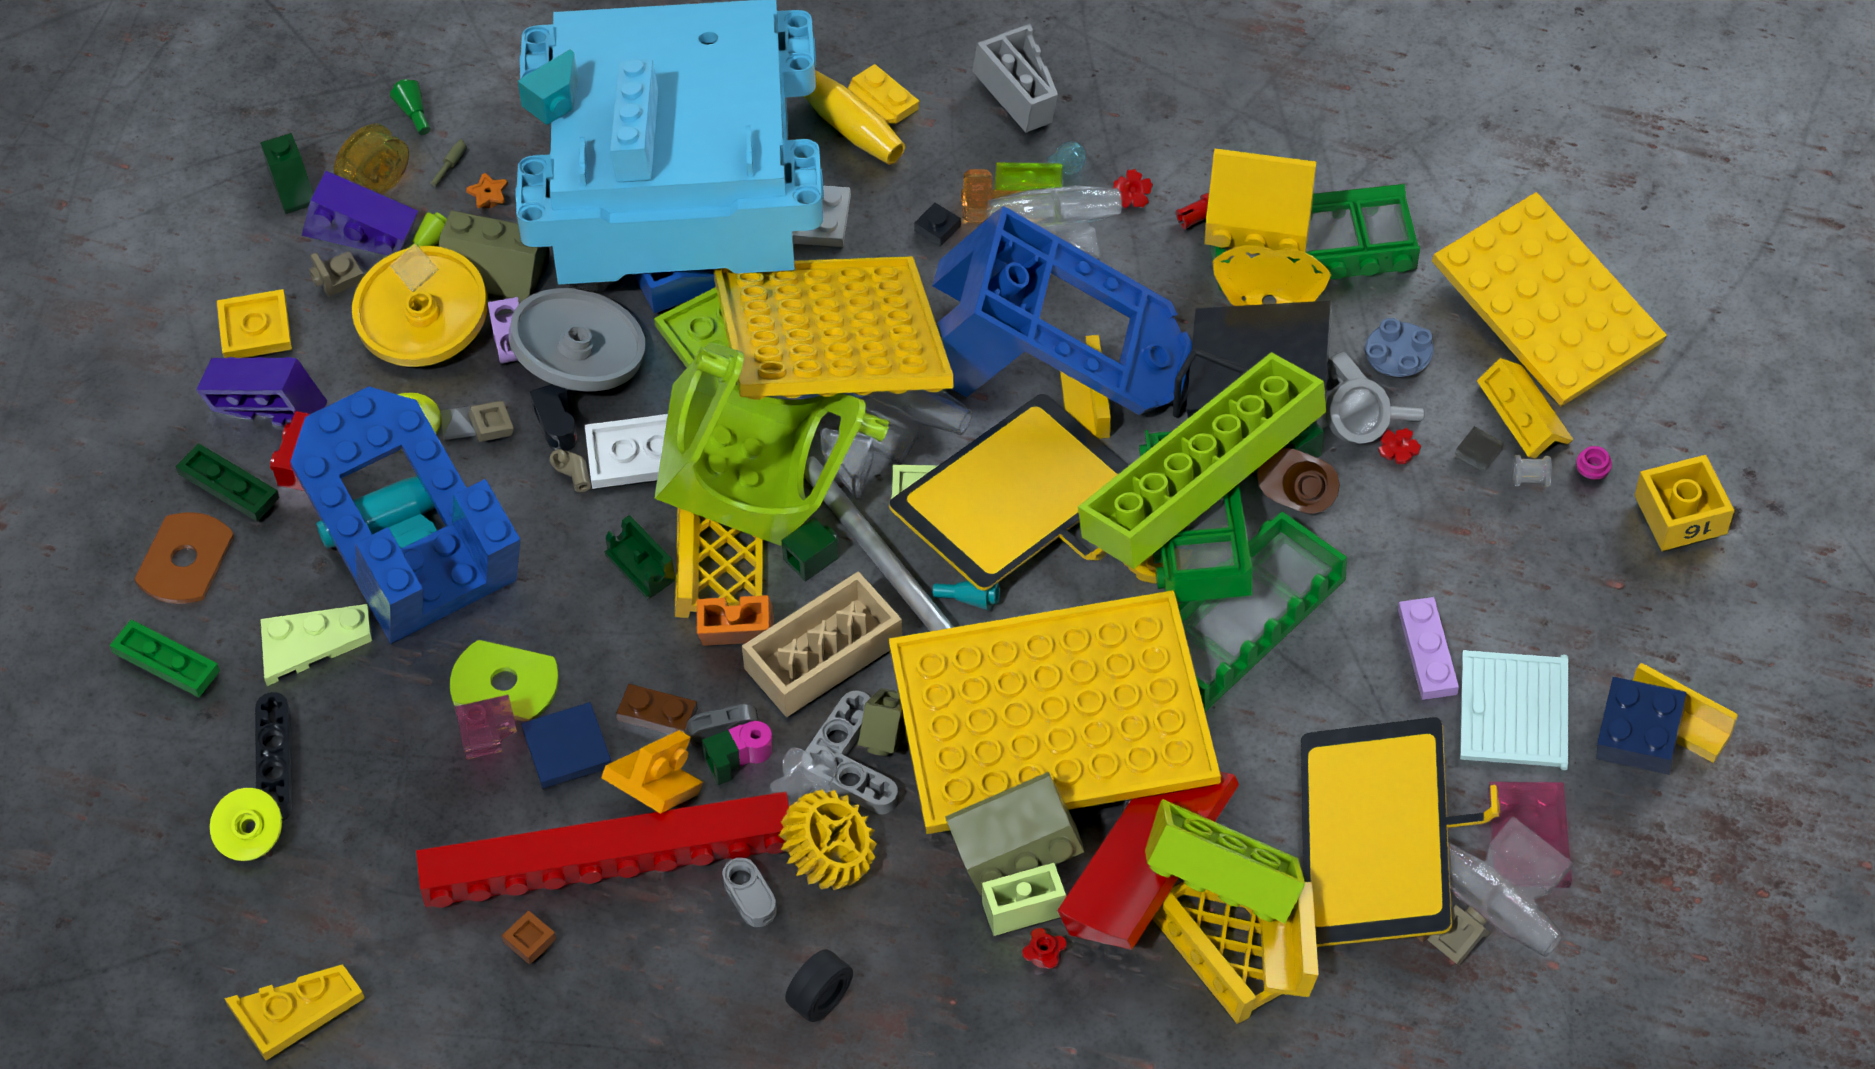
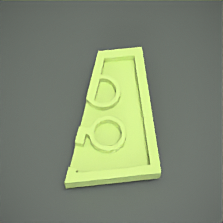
M368 604L261 619L263 666L266 685L269 686L278 682V677L294 670L297 673L309 668L310 663L326 656L334 658L371 642L372 635Z

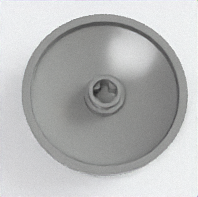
M548 289L527 297L514 310L509 327V344L518 361L540 379L571 390L601 391L627 382L640 368L645 351V337L642 328L625 308L607 297L581 289Z

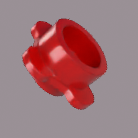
M1043 928L1034 929L1031 932L1032 939L1029 945L1025 946L1022 950L1024 959L1031 961L1034 965L1041 968L1052 969L1056 967L1060 951L1066 948L1065 938L1060 935L1052 936L1047 934ZM1047 946L1048 949L1046 951L1041 950V947Z

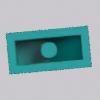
M571 49L517 81L521 106L546 125L573 110L578 74L575 54Z

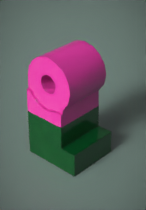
M751 721L702 740L703 757L717 785L731 780V770L748 763L758 764L769 759L772 754V733L767 724L761 721Z

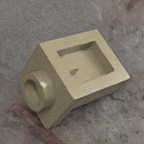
M350 251L324 262L321 261L317 253L310 255L313 267L308 270L311 279L316 287H323L328 297L358 285L364 277Z
M1455 905L1451 910V929L1443 934L1431 935L1428 941L1457 965H1460L1483 936L1487 938L1491 932L1483 926L1487 919L1475 909L1469 906L1464 911Z

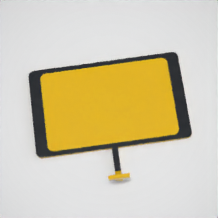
M1039 394L890 500L889 509L977 589L985 591L1058 537L1086 560L1103 559L1107 552L1100 548L1091 552L1068 530L1080 522L1078 506L1129 465L1046 394Z
M1437 717L1304 734L1301 738L1304 882H1312L1317 947L1448 932L1452 927L1448 828L1483 824L1489 822L1494 817H1499L1500 803L1497 786H1490L1491 807L1484 813L1447 817L1443 724Z

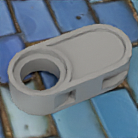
M735 858L726 863L722 872L723 884L743 920L753 927H763L771 923L776 916V900L756 865L747 858ZM736 871L748 872L751 875L750 880L742 885L733 883L730 877Z

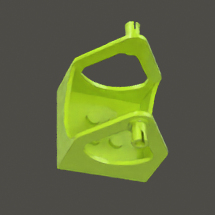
M709 343L705 348L701 347L698 350L694 361L672 385L654 499L781 546V540L798 529L820 507L857 432L881 442L888 432L889 421L866 413L864 400L843 393H837L830 397L817 396L795 400L771 397L754 400L740 397L738 386L735 384L742 370L744 362L743 352ZM827 412H831L841 417L839 436L811 494L806 498L803 481L808 452L821 418Z

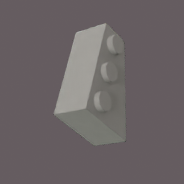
M1031 24L978 42L972 72L1025 133L1052 123L1058 97L1047 66L1043 65L1040 57V47L1035 44Z

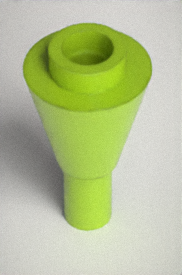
M427 212L411 241L412 244L408 248L437 245L447 219L438 212L434 215Z

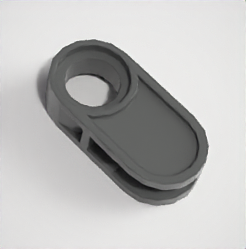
M741 704L697 714L687 721L686 727L691 737V744L703 747V739L741 724L759 721L754 706Z

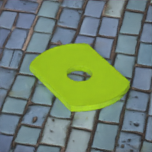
M477 640L460 655L452 669L450 692L454 706L524 722L536 719L545 712L556 695L559 681L557 663L553 656ZM507 671L516 675L517 682L509 690H497L491 685L493 677L500 672Z

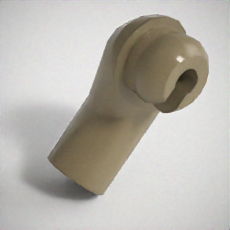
M562 449L554 450L549 458L551 465L558 472L572 477L576 492L582 493L591 489L588 468L583 457L569 451H563Z

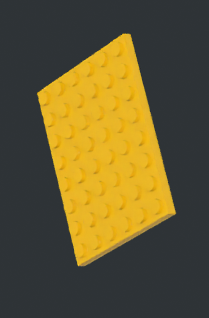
M913 256L794 261L795 270L735 274L727 268L713 269L729 348L741 351L744 355L742 370L737 380L740 397L759 400L766 396L797 398L805 394H818L830 397L837 393L868 395L877 391L901 394L908 390L939 392L942 389L953 388V373Z
M1174 590L889 638V648L926 834L949 831L950 828L945 816L1047 772L1050 773L1068 810L1220 784L1221 775Z

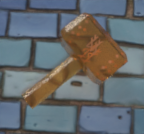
M969 169L964 173L963 189H961V202H963L962 218L968 223H983L991 216L992 203L1041 205V191L992 190V174L986 169Z

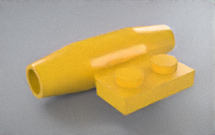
M876 64L853 77L848 88L815 70L816 88L811 94L804 97L819 116L856 147L888 165L895 163L904 153L905 144L888 123L897 124L917 111L920 101Z

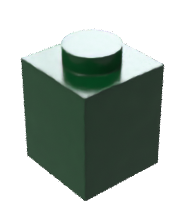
M815 517L781 540L783 560L805 582L838 559L837 535L828 525L823 526Z

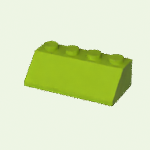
M1162 799L1145 849L1147 864L1150 865V868L1164 877H1170L1171 874L1184 880L1187 886L1196 891L1205 892V890L1216 893L1228 905L1239 907L1241 904L1252 909L1256 916L1265 921L1273 922L1276 919L1286 923L1305 886L1298 858Z

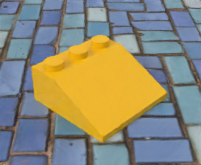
M1215 148L1204 244L1220 248L1260 245L1273 251L1293 249L1306 252L1317 162Z

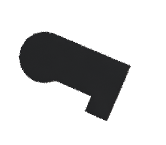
M550 384L529 391L533 411L550 448L553 450L562 449L563 451L571 450L577 443V434L574 418L565 412V410L570 409L566 389Z

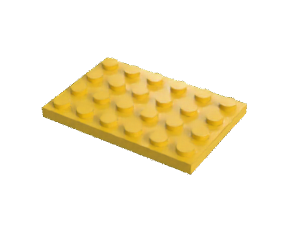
M1537 192L1433 255V264L1560 407L1662 344L1666 339L1667 334Z

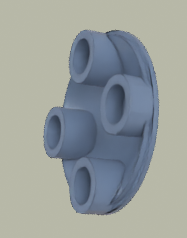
M1395 318L1384 319L1380 323V327L1369 335L1365 344V355L1370 365L1380 373L1393 377H1405L1420 372L1430 363L1434 351L1432 334L1429 330L1411 323L1399 322Z

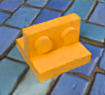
M680 730L605 765L601 777L660 814L699 795L703 784L701 780L681 769L688 758V751L686 749L691 737Z

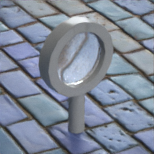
M1364 378L1343 381L1334 387L1326 403V419L1333 434L1342 441L1352 444L1374 441L1384 433L1390 420L1422 421L1424 418L1423 408L1390 406V400L1384 389L1376 382Z

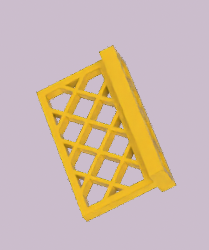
M677 507L675 617L689 618L690 611L697 612L698 592L708 585L720 595L718 598H726L729 606L740 605V602L733 595L743 587L752 596H762L763 539L753 536L755 540L747 547H744L734 538L741 531L732 528L727 532L718 522ZM709 526L721 536L711 545L700 536V533ZM726 542L738 552L728 561L716 551ZM707 556H710L720 565L710 575L699 566V562ZM743 558L754 567V570L746 577L733 567ZM725 572L738 582L729 590L724 589L715 580Z
M1182 882L1171 889L1152 919L1233 1020L1239 1024L1250 1018L1252 1010L1281 995L1263 991L1255 996L1246 985L1247 977L1263 980V970L1248 967L1250 954L1262 957V947L1252 945L1253 932L1261 934L1260 918L1253 913L1252 909L1241 904L1239 907L1246 908L1251 914L1250 921L1229 917L1231 905L1228 904L1225 905L1224 916L1203 911L1204 899L1220 903L1225 902L1216 893L1209 890L1199 892ZM1182 895L1200 898L1198 910L1183 907L1177 898ZM1201 921L1222 925L1221 936L1206 935L1200 928ZM1227 927L1248 931L1247 943L1225 939ZM1228 949L1245 953L1243 965L1229 963L1223 956V950Z

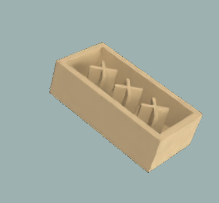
M858 571L742 645L744 669L780 711L788 717L890 651L889 638L902 636V619Z

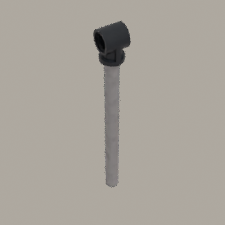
M812 456L806 460L804 477L814 488L824 467ZM833 480L823 499L824 502L929 631L954 628Z

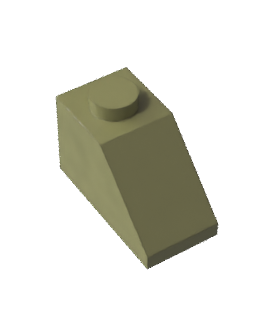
M880 688L865 703L858 745L867 747L869 753L886 756L889 753H894L899 748L906 729L898 691Z

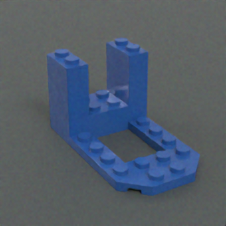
M1001 206L939 260L932 286L960 301L958 306L936 323L953 373L952 390L968 397L1022 353L1027 352L1138 415L1174 403L1175 378L1192 350V341L1187 331L1181 332L1174 318L1177 312L1172 302L1005 206ZM1050 274L1055 275L1130 318L1119 363L1039 318ZM1186 374L1184 375V377H1183V379H1182L1181 394H1182V390H1183V385H1184V381H1185Z
M368 386L305 417L290 461L291 468L390 644L517 580L520 537L486 479L468 488L465 486L417 400ZM402 449L446 527L400 549L388 527L372 535L341 479Z

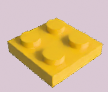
M284 289L217 300L221 346L224 358H246L292 350Z

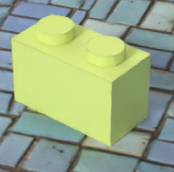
M1055 863L982 883V905L993 936L1059 918L1060 915L1057 910L1066 898Z

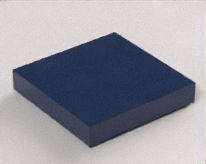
M591 702L521 723L542 789L602 771L605 765L612 763Z

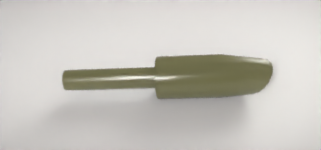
M462 138L443 159L444 165L431 182L433 187L437 186L449 168H454L466 151L467 146Z

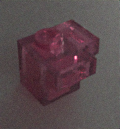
M509 694L455 706L466 760L502 752L501 743L503 739L517 732Z

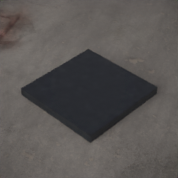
M1331 301L1196 308L1192 350H1202L1243 366L1248 370L1272 352L1323 380L1326 402L1332 315ZM1196 356L1190 365L1186 406L1188 418L1236 381L1242 373Z

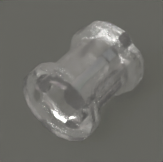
M1514 455L1513 486H1520L1521 483H1542L1544 487H1550L1552 472L1550 456H1544L1543 459H1522L1521 455Z

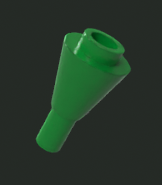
M409 79L398 81L390 92V98L413 121L419 135L428 134L431 128L424 116L419 82Z

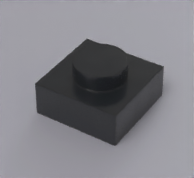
M937 203L929 207L914 222V231L938 246L944 244L961 227V218Z

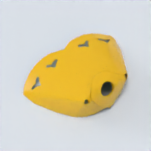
M1243 245L1222 253L1212 261L1214 276L1233 306L1263 304L1262 299L1267 295L1274 296L1276 304L1313 302L1324 291L1331 276L1329 270L1316 258L1305 252L1293 249L1273 251L1260 245ZM1246 253H1250V254L1259 253L1260 255H1257V256H1254L1253 258H1250V256H1249L1248 254H1246ZM1231 256H1234L1229 263L1221 262L1223 260H1228V258H1230ZM1287 257H1291L1293 259L1299 258L1300 260L1293 263ZM1312 265H1314L1318 271H1321L1323 274L1315 273Z

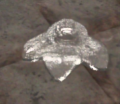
M790 748L783 759L782 770L784 777L776 779L770 784L771 792L773 794L787 791L789 806L798 801L804 794L811 793L813 789H816V791L823 789L825 793L831 792L830 784L837 774V763L830 750H825L813 759L810 754L802 749Z

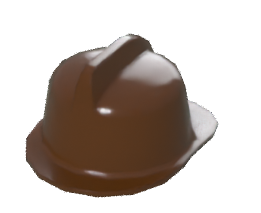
M1282 448L1258 467L1257 479L1259 487L1265 496L1297 511L1309 514L1323 512L1334 503L1338 496L1340 482L1338 474L1332 465L1301 451Z

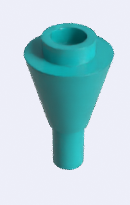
M969 581L956 584L934 583L933 597L954 598L956 601L991 611L993 604H998L1000 586L996 583L990 589L982 591Z

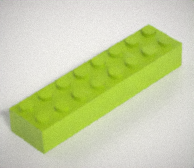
M1271 352L1079 505L1078 513L1082 538L1135 569L1326 413L1324 381Z

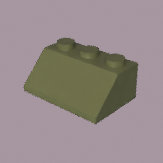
M452 210L440 234L438 246L453 250L472 262L483 279L488 297L501 300L518 297L519 303L534 294L550 256L549 246L529 247L524 245L520 239L517 223Z
M1049 772L945 816L965 868L981 897L983 882L1051 863L1056 865L1084 853L1077 826Z

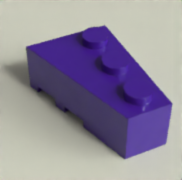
M325 171L310 200L301 236L389 256L403 250L414 227L418 210Z
M292 357L211 358L196 389L213 412L253 420L255 415L273 418L272 424L282 427L285 421L291 422L295 411L312 414L325 408L327 404V399L297 358Z

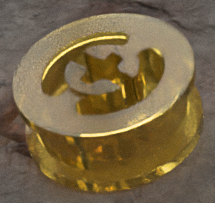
M378 123L366 125L354 132L340 148L334 163V174L384 195L398 183L407 168L409 161L408 146L400 138L394 137L391 131L384 125Z

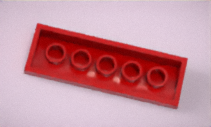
M1220 771V784L1131 799L1057 910L1069 935L1132 950L1179 878L1172 874L1170 877L1157 874L1150 868L1146 860L1145 849L1162 799L1215 822L1239 786L1236 776Z

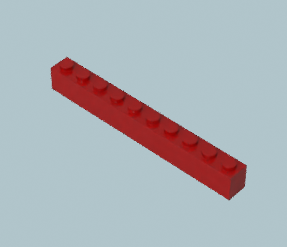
M787 791L672 809L661 814L659 812L416 850L419 885L425 907L434 906L441 908L455 902L467 900L479 902L487 900L492 896L505 894L516 896L530 890L542 888L554 890L567 884L580 882L591 884L601 879L617 876L629 878L636 876L638 873L654 870L667 872L679 866L692 864L704 866L717 860L747 858L754 854H779L784 852L781 848L786 842L778 835L784 828L780 822L789 809Z

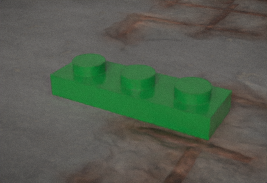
M132 619L109 645L113 654L197 697L202 695L220 672L218 663Z

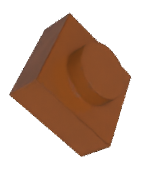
M529 910L501 935L503 943L529 965L557 940L555 932Z

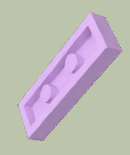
M1434 597L1399 602L1398 612L1422 700L1457 695L1459 686Z

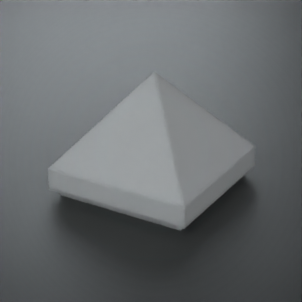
M470 406L440 410L444 440L476 436L468 415Z

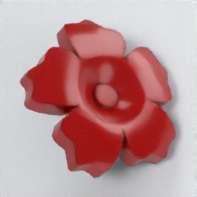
M1133 169L1127 170L1126 178L1120 176L1118 180H1115L1112 189L1121 192L1117 195L1119 206L1126 209L1132 202L1135 208H1144L1149 203L1146 195L1151 193V188L1153 187L1151 179L1145 178L1141 180L1142 174Z
M1408 428L1398 429L1396 434L1387 429L1381 435L1380 444L1382 446L1378 448L1381 457L1389 461L1394 458L1396 464H1406L1411 461L1412 456L1419 454L1421 445L1418 444L1416 439H1412L1413 431L1408 430Z

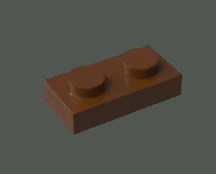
M628 684L616 715L617 721L667 734H672L678 730L688 734L687 721L695 716L698 706L697 701Z

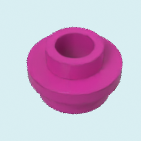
M1590 446L1578 455L1576 467L1584 477L1597 480L1606 477L1610 473L1612 460L1604 448Z

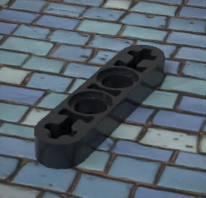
M270 692L261 696L255 706L256 789L266 792L271 797V791L276 792L280 802L277 804L280 808L283 822L292 812L291 712L287 699L282 694ZM273 706L278 707L275 711L277 723H271L268 714ZM279 735L283 737V742L275 748L264 746L265 740L270 736ZM279 766L284 769L283 774L277 779L272 780L264 777L266 770L270 767Z

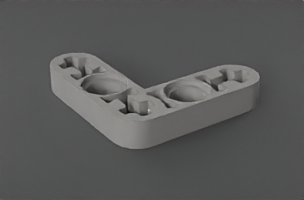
M851 691L841 698L804 751L802 756L803 773L810 781L830 791L835 790L840 796L848 795L850 801L860 804V806L874 813L887 814L893 811L898 804V788L896 783L889 777L846 757L859 738L865 703L870 699V696L865 692ZM858 705H862L863 711H855L850 723L848 721L850 718V707L856 708ZM834 730H842L848 736L843 742L834 743L828 739V734ZM821 759L825 760V766L818 765L817 768L812 767V761L818 763ZM830 770L834 772L833 777H830ZM846 773H854L860 777V781L856 785L846 786L840 782V778ZM867 782H870V788L866 787ZM888 792V798L882 796L880 800L875 799V793Z

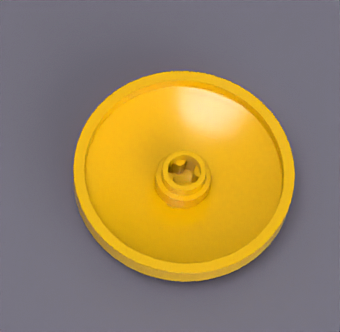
M437 246L411 247L385 257L375 264L362 278L352 302L353 322L366 348L375 356L388 363L406 367L432 365L458 354L477 336L484 324L488 310L486 287L477 268L463 255Z

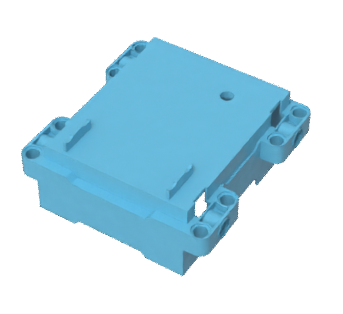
M776 0L553 12V24L531 26L523 31L521 55L519 58L520 79L569 49L575 54L578 74L573 110L551 122L550 154L528 156L519 162L517 187L515 190L516 214L521 242L529 247H553L558 285L618 281L625 274L720 268H727L735 274L795 270L793 231L814 230L823 223L822 199H824L819 146L816 142L809 139L788 140L787 97L806 96L811 94L816 88L815 37H813L812 17L808 12L803 10L777 11ZM652 58L659 91L651 180L617 182L610 146L619 61Z

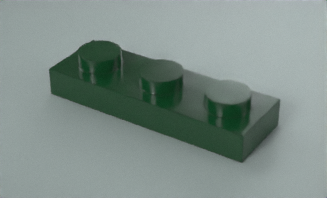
M199 443L175 466L178 475L257 522L280 498L277 489Z

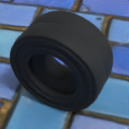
M828 949L821 950L810 957L795 974L786 991L785 1001L807 1021L816 1022L825 1017L843 998L851 984L853 969Z

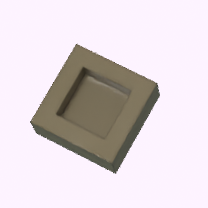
M503 400L470 406L468 415L479 442L512 436L514 427Z

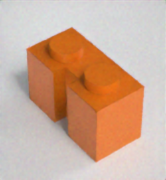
M768 595L740 597V605L729 606L726 598L697 599V635L703 646L745 644L774 625L773 605Z

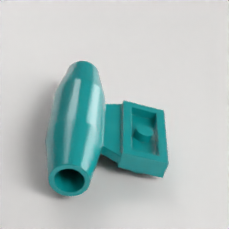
M417 476L402 479L353 500L372 535L388 527L400 549L437 531L433 522L424 517L425 514L435 509ZM320 520L315 523L325 548L336 547L322 521Z

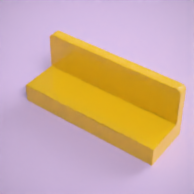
M1099 335L1085 336V344L1101 353ZM1060 371L1065 411L1098 439L1110 438L1111 417L1108 398Z
M1500 358L1477 380L1528 457L1536 459L1554 441L1569 444L1573 441L1570 433L1522 365Z
M1640 663L1636 668L1633 681L1686 692L1685 709L1677 744L1714 763L1730 740L1738 715L1653 668Z
M1305 882V886L1286 923L1276 919L1273 922H1268L1260 918L1264 991L1309 997L1319 975L1312 882Z

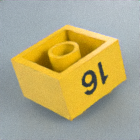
M1707 455L1640 471L1634 496L1661 551L1728 534L1734 508Z

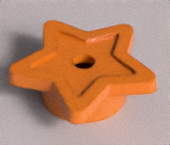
M483 173L479 183L468 186L466 193L476 197L477 208H492L499 203H505L502 191L506 188L508 182L506 179L493 180L489 175Z

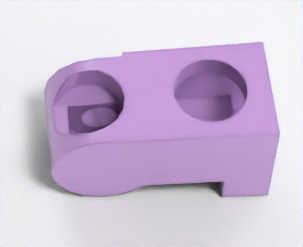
M518 297L488 302L500 364L518 361L511 349L508 338L513 313L497 316L496 314L502 309H510L514 312L519 305Z

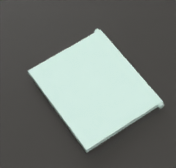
M1463 650L1460 759L1560 767L1561 770H1567L1568 656L1549 657Z

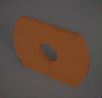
M185 512L165 516L134 578L135 583L147 595L166 603L185 604L204 600L234 539L233 532L220 520L202 513ZM182 549H192L197 553L196 560L192 564L179 567L172 563V558L176 552Z

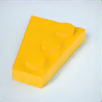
M342 964L300 976L293 983L275 988L273 985L259 988V992L241 998L235 995L224 999L231 1012L265 1061H267L365 998L362 990Z

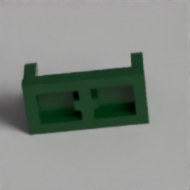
M628 515L622 520L621 527L623 529L617 537L611 531H608L606 535L607 550L604 552L605 556L649 600L675 582L673 559Z

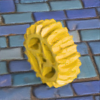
M821 789L813 793L804 794L798 801L789 806V809L786 811L787 814L780 822L784 828L778 836L786 841L781 850L789 852L791 856L787 864L795 863L798 867L796 876L806 874L808 885L818 882L821 890L828 889L829 887L836 890L844 886H851L868 872L867 870L870 869L869 865L875 858L872 851L877 843L870 838L875 829L869 828L866 825L869 816H861L858 812L860 804L851 806L848 795L838 797L835 790L825 793Z

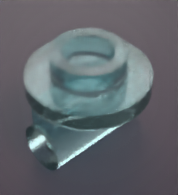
M1074 141L1062 143L1056 150V153L1047 157V162L1052 169L1057 167L1066 174L1079 172L1086 161V153L1083 146Z

